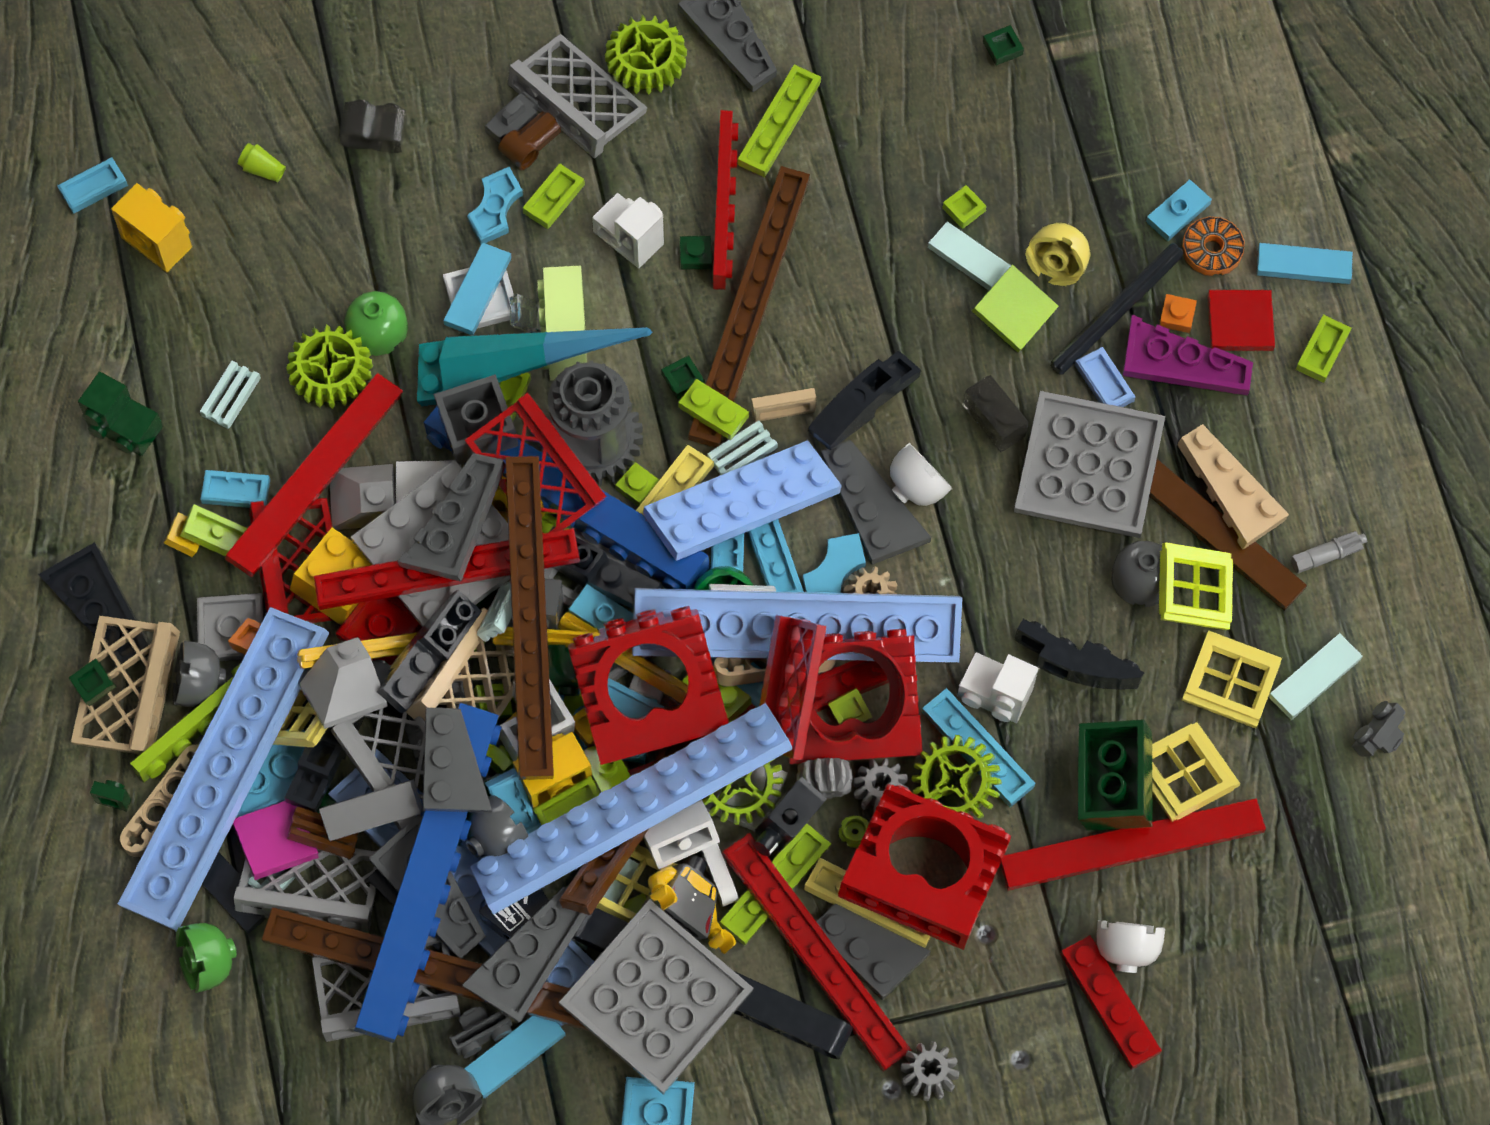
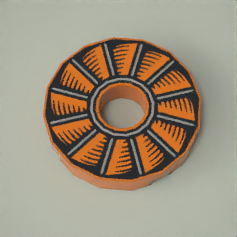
M1209 216L1198 219L1188 227L1182 241L1183 256L1193 270L1203 275H1224L1230 273L1239 265L1244 254L1245 241L1241 231L1232 222L1221 217ZM1210 241L1217 242L1221 246V250L1211 252L1206 248L1205 244Z

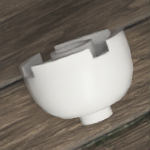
M910 443L902 448L892 461L890 477L896 485L892 491L904 503L910 500L917 505L928 506L938 502L952 489L948 482Z
M1098 920L1097 946L1100 954L1107 961L1117 964L1116 971L1137 973V966H1148L1156 961L1160 955L1164 943L1165 928L1158 927L1156 932L1153 933L1154 926L1125 922L1108 923L1107 928V921Z

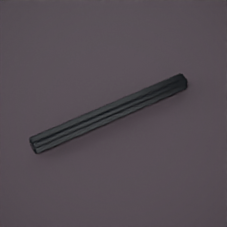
M1175 243L1170 244L1052 359L1051 368L1059 375L1064 374L1076 360L1082 357L1182 258L1183 250Z

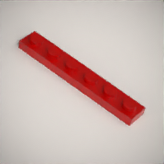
M720 110L713 289L726 290V278H732L733 260L727 259V250L733 251L734 232H728V223L735 222V204H729L730 195L736 196V177H730L731 168H737V150H732V141H738L739 123H733V111Z

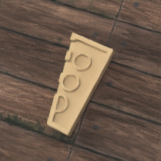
M1203 424L1180 439L1177 444L1196 476L1203 478L1208 486L1206 492L1212 502L1217 501L1223 510L1224 515L1222 518L1229 528L1233 527L1238 534L1237 542L1242 550L1287 519L1289 514Z

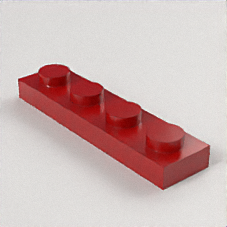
M1091 935L1062 950L1060 953L1061 957L1130 1069L1132 1070L1159 1055L1162 1051L1106 959L1100 954L1098 946Z

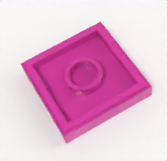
M283 801L235 818L232 825L254 880L319 858L316 848L287 839L293 812L297 806ZM297 828L298 830L310 833L309 831Z

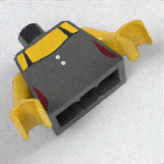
M690 856L686 864L683 863L672 867L666 866L648 878L650 893L642 907L650 899L697 940L708 938L710 940L708 942L709 946L713 949L719 947L723 954H726L735 946L736 940L729 931L722 929L718 923L716 911L718 890L713 883L703 876L707 866V862L698 856Z

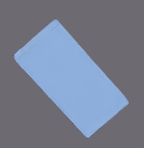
M1103 347L1076 360V368L1099 403L1124 407L1135 401V395Z

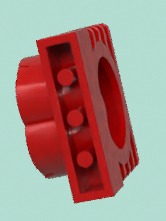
M690 606L680 607L670 612L671 616L664 617L663 612L656 613L655 609L646 610L636 614L637 619L624 622L623 618L608 621L604 623L605 628L599 629V636L593 637L592 633L579 635L573 638L574 643L568 645L601 765L704 737L729 723L697 609L691 610ZM641 644H657L670 649L681 659L688 675V688L683 702L671 709L654 707L646 715L639 718H630L621 713L613 704L608 692V676L615 660L627 649Z
M906 629L887 630V636L876 637V633L873 631L854 632V638L843 639V635L840 633L825 634L820 666L832 656L846 652L860 653L872 658L880 665L887 677L889 684L888 702L882 715L874 722L864 723L856 718H848L839 725H830L824 722L812 705L803 760L788 757L790 764H801L807 760L828 757L859 760L921 755L922 737L918 709L914 635H907Z
M887 784L868 828L861 839V843L858 849H856L842 879L838 897L964 950L1006 853L1011 836L997 825H987L975 820L966 812H956L944 807L939 801L932 798L925 799L913 794L904 786ZM909 837L935 839L952 848L964 861L967 871L955 884L947 888L937 889L930 886L924 877L920 875H904L897 872L890 860L889 846L898 840Z

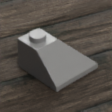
M393 464L342 468L330 482L332 527L335 530L363 528L396 504Z
M358 637L326 648L300 682L302 692L324 729L387 707V701L377 693L381 685L371 657Z

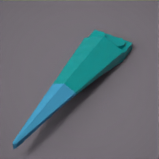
M646 327L446 337L443 341L419 344L417 402L421 406L435 405L434 394L492 375H496L499 383L568 358L649 336L653 332Z

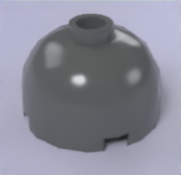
M1136 541L1127 545L1116 556L1112 567V585L1117 595L1127 603L1132 605L1135 603L1145 604V607L1159 604L1160 550H1162V545L1152 541ZM1174 562V580H1176V564Z
M191 641L181 642L174 671L177 674L176 684L173 683V705L199 706L217 688L225 684L226 669L220 668L218 655L207 645Z
M495 795L488 797L492 809L491 813L470 812L467 818L468 821H471V826L467 835L466 846L477 858L480 856L482 858L486 856L496 857L508 853L507 848L517 839L525 840L528 837L522 822L516 825L510 816L515 812Z
M435 1065L429 1068L415 1084L412 1096L413 1108L420 1125H444L454 1119H457V1125H461L475 1116L483 1104L481 1099L482 1093L473 1075L464 1068L455 1065Z

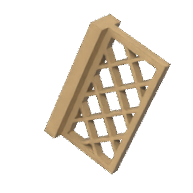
M485 607L480 609L482 611L449 659L440 664L406 711L413 719L420 716L425 720L426 708H436L438 705H447V708L456 709L455 704L463 703L476 707L475 703L486 702L488 712L499 715V718L513 697L515 673H509L506 656L514 657L513 646L496 645L497 651H485L484 641L477 636V631L488 612ZM487 657H498L501 673H489ZM469 658H478L481 674L470 675L467 662ZM502 679L504 687L503 696H494L491 680ZM472 680L483 681L485 697H474ZM454 681H463L466 698H454L452 683Z
M99 616L89 662L95 658L101 661L110 655L117 668L108 673V675L113 679L122 673L129 686L115 696L110 691L108 693L110 699L97 709H94L92 705H87L81 697L71 739L72 744L141 755L156 742L180 631L172 623L159 622L155 624ZM107 625L119 627L125 635L110 646L104 639ZM126 628H130L133 630L128 633ZM142 631L154 632L151 644L140 651L133 638ZM129 641L137 654L121 664L114 651ZM141 659L146 666L145 674L133 682L126 669ZM134 691L139 698L138 705L126 714L118 701ZM115 705L122 718L107 728L99 715ZM95 718L103 731L92 739L83 738L84 725ZM127 723L132 730L129 744L117 743L111 733ZM108 737L110 741H104L103 739Z

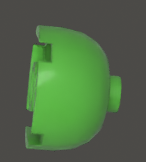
M379 291L363 293L355 298L347 308L344 322L346 332L352 330V339L361 337L362 347L369 348L371 355L389 354L395 350L394 347L401 340L402 342L405 340L408 331L406 313L399 301L390 294Z
M207 923L189 924L178 927L176 931V946H183V957L179 958L180 966L191 990L196 989L195 993L210 990L219 986L227 979L232 968V958H236V947L232 938L226 939L224 933L218 927Z

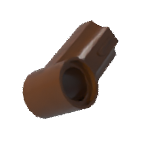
M542 111L520 131L512 130L506 134L501 140L498 150L520 170H525L535 162L539 151L561 133V127L549 112Z

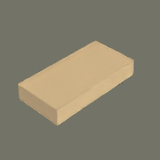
M814 388L752 398L751 406L753 422L806 414L816 410Z

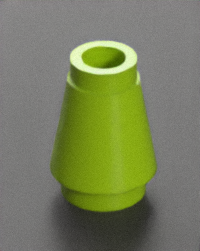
M248 143L237 163L243 167L244 172L273 180L277 183L286 170V166L282 165L281 162L258 144L254 146Z

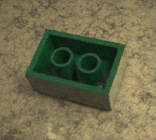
M1144 719L1079 723L1078 820L1087 831L1152 827V731Z

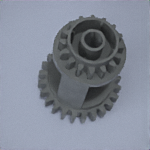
M590 360L587 363L576 362V365L566 367L550 386L548 393L550 416L546 417L592 478L596 479L599 486H602V477L605 476L611 482H614V473L617 471L623 476L626 473L624 464L631 467L634 465L633 456H640L641 454L638 445L643 444V435L640 434L643 432L642 423H637L639 421V413L631 412L632 403L629 400L626 383L616 371L606 366V364L593 363Z

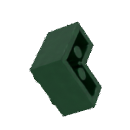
M100 371L78 400L83 413L82 417L87 422L88 430L100 439L109 438L115 442L114 444L120 450L128 454L134 452L143 456L163 427L157 412L131 399L126 385Z

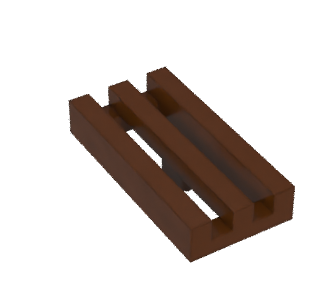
M297 806L293 812L287 839L351 859L355 852L354 847L357 843L358 833L335 839L347 843V845L333 840L329 841L321 814ZM297 828H300V829H303V830H306V831L315 833V835H314V834H311V833H308V832H304V831L298 830Z

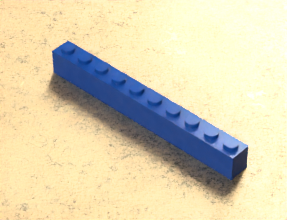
M436 406L423 422L427 439L440 449L444 446L452 451ZM517 439L519 446L501 451L499 455L519 457L521 440ZM524 443L523 456H539V461H542L543 453ZM546 456L545 462L554 463L550 457ZM544 466L542 484L561 487L563 474L558 468ZM506 468L503 473L504 477H506ZM566 480L565 488L573 489L569 482ZM541 489L543 507L558 510L560 492ZM605 491L603 492L607 497L603 502L567 527L569 529L574 527L581 531L584 538L594 545L600 543L605 546L616 559L620 561L628 560L635 565L639 573L649 578L655 577L662 582L665 589L693 590L696 581L710 568L709 557L702 551L676 561L644 515ZM564 492L562 511L576 512L585 506L578 494ZM561 515L560 523L570 516Z
M460 703L458 709H461L481 776L486 777L492 758L486 756L489 744L496 746L502 726L496 725L499 715ZM424 812L354 1031L394 1043L397 1035L404 1036L409 1017L403 1014L407 1002L414 1004L420 986L419 983L414 982L418 969L425 970L430 951L424 948L428 936L435 938L441 918L435 917L438 904H446L451 886L445 884L449 871L455 873L459 864L461 853L455 851L459 839L466 841L471 826V821L466 820L468 812Z

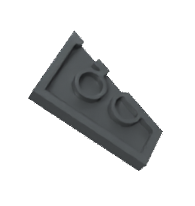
M426 708L423 811L492 812L461 709Z
M836 903L816 921L853 972L882 1001L931 953L930 950Z

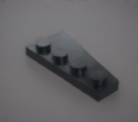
M95 542L38 574L94 636L99 616L137 621L101 549ZM107 625L104 639L110 646L125 635L119 627ZM126 628L128 633L133 630L130 628ZM143 631L133 638L140 651L150 645ZM129 641L114 651L121 664L137 654Z

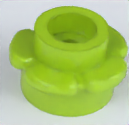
M860 816L846 817L841 823L842 827L839 828V837L841 841L847 842L849 847L857 848L868 828L869 822ZM857 829L858 833L853 834L852 830Z

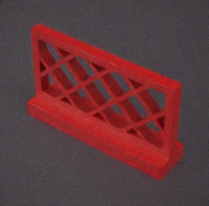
M528 392L464 440L473 453L502 460L510 457L499 455L502 437L521 440L519 457L523 456L525 440L538 442L541 445L543 454L542 461H539V466H541L540 493L541 489L560 492L558 510L541 507V512L557 514L556 526L550 532L564 530L592 508L603 502L607 497ZM514 412L517 413L524 423L522 435L503 432L504 420ZM500 423L499 432L491 431V429H493ZM527 428L529 429V431L532 433V435H533L534 437H532V436H526V429H527ZM484 434L498 436L496 454L481 452L475 441ZM546 453L554 463L545 462ZM544 466L560 470L563 474L561 487L542 484ZM501 478L499 488L507 497L506 479ZM566 480L569 482L573 489L565 488ZM564 492L578 494L585 506L576 512L562 511ZM561 515L570 516L560 523Z
M327 498L316 499L308 509L321 508L323 518L317 526L303 517L298 521L299 524L311 531L303 543L290 534H287L284 538L298 548L292 557L287 559L278 553L276 548L259 568L266 614L270 607L289 614L288 605L296 598L309 608L303 615H296L294 617L309 623L333 621V619L292 592L290 586L284 583L282 578L289 568L295 572L297 571L299 566L294 562L302 552L310 555L313 550L307 545L315 535L323 539L332 528ZM264 501L250 503L249 517L251 524L267 506L264 505ZM323 526L325 527V532L321 530ZM280 562L284 564V567L282 569L280 567ZM285 591L290 594L287 599Z
M776 615L759 706L764 703L767 704L793 747L792 750L783 755L792 759L803 760L827 626L804 619Z

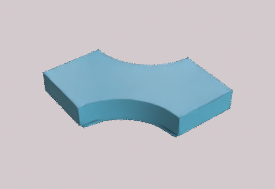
M510 167L482 178V185L484 187L483 200L475 210L467 215L468 222L480 244L482 242H490L509 233L506 220L507 212L510 206L523 196V190Z
M859 533L827 539V555L822 564L815 570L803 574L802 579L805 592L841 593V587L846 578L854 571L866 566Z

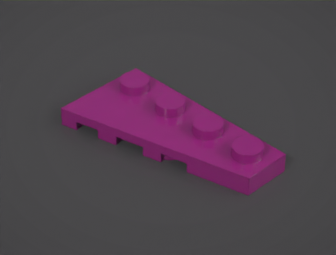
M1132 315L1123 376L1248 396L1253 362L1216 347L1213 349L1198 344L1199 341L1188 336L1185 339L1170 333L1168 328L1158 324L1156 327L1142 322V318Z

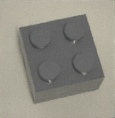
M492 375L434 394L438 413L454 458L459 465L465 464L473 452L464 440L507 409L497 377ZM511 416L504 420L503 432L516 434ZM500 423L493 429H491V431L499 432ZM484 434L475 441V444L481 452L495 454L498 436ZM502 437L500 452L519 446L518 440Z

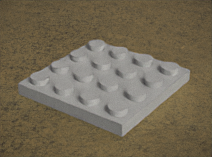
M1040 391L1014 512L1141 538L1165 416Z
M456 460L351 536L352 542L371 565L397 561L404 552L407 553L415 542L414 537L420 528L424 529L434 515L432 511L439 501L443 502L451 491L450 485L462 470ZM492 504L475 546L509 540L508 523ZM510 575L397 597L423 627L456 590L462 592L476 605L510 579Z
M649 899L560 1000L559 1005L664 1095L751 994L754 988Z

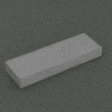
M414 779L319 809L329 841L424 812Z

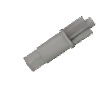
M1357 531L1338 538H1332L1329 542L1292 556L1293 568L1299 574L1333 560L1343 559L1347 555L1362 550L1364 548L1362 544L1367 542V538L1364 533L1358 535Z

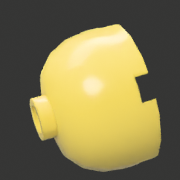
M1054 223L1044 226L1033 236L1025 255L1028 265L1038 277L1043 273L1052 277L1048 283L1067 286L1075 284L1084 274L1090 258V249L1087 239L1078 229L1065 223Z

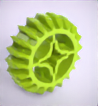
M642 15L639 22L630 18L629 25L620 23L618 31H612L610 35L611 40H608L606 43L605 62H607L609 74H613L616 82H623V87L626 90L633 86L636 94L641 89H646V92L650 95L652 88L662 92L663 84L672 87L674 78L680 79L682 69L686 67L685 57L687 56V48L684 46V38L682 35H678L676 26L669 28L667 19L659 24L656 16L651 21H646V18ZM635 43L632 48L628 49V52L623 54L631 44ZM669 56V58L662 65L657 67L658 63L664 61V58Z
M326 324L325 332L319 333V330L314 327L312 330L313 336L309 337L303 333L301 336L303 343L294 342L293 349L295 352H289L288 360L290 363L287 364L286 369L287 373L290 374V385L295 386V392L298 396L304 395V399L308 404L315 399L316 405L319 408L326 401L329 403V407L333 409L335 401L340 400L341 404L346 406L347 397L350 396L353 399L358 397L357 390L363 391L366 387L365 381L371 380L372 375L369 370L372 369L373 363L372 359L369 358L371 356L369 348L362 347L361 337L352 339V330L344 334L343 328L339 325L334 332ZM334 349L344 351L351 357H347L346 354H338ZM329 358H331L332 361L330 375H328L327 371L329 365ZM307 376H313V379H321L326 384L317 383Z
M955 735L953 745H951L948 737H942L941 743L943 748H940L935 742L930 743V748L934 753L930 755L922 751L920 756L926 760L925 764H914V768L922 771V773L911 778L913 782L921 783L920 787L913 789V794H925L923 798H932L939 801L938 799L942 796L947 797L952 793H957L965 801V805L959 807L943 806L956 812L963 811L970 815L973 812L979 819L984 817L980 807L983 805L990 810L993 808V804L987 801L989 795L998 798L1000 793L991 788L992 785L1002 784L1000 778L992 777V774L998 773L1001 770L1000 766H988L995 759V755L988 753L982 756L986 746L980 743L974 749L975 739L968 737L964 746L962 736ZM967 754L973 757L975 762L970 765L965 764L962 767H956L950 762L948 756ZM940 764L942 779L935 785L936 788L933 790L932 776L936 766ZM981 770V786L974 797L971 790V782L978 775L977 772ZM951 771L960 776L964 773L963 777L959 779L963 790L953 784L952 786L950 785L954 781Z
M770 762L763 765L766 776L763 791L751 782L752 772H750L743 778L747 785L752 788L751 790L745 786L740 787L739 784L737 788H731L732 783L722 789L718 797L712 793L703 798L704 805L710 802L713 803L708 813L714 816L719 809L722 810L720 816L722 822L727 821L729 813L733 814V823L735 825L740 823V814H745L746 821L752 823L753 817L750 812L756 810L760 818H763L765 813L760 807L764 803L768 808L773 809L775 807V804L768 799L769 795L781 796V792L772 787L773 784H783L784 779L781 777H773V773L781 771L782 766L780 764L771 766ZM738 792H745L756 799L744 806L725 804L729 798L731 799Z

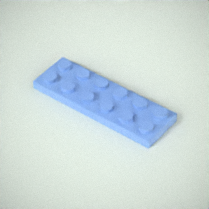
M807 440L644 506L643 515L677 561L840 493L842 485Z

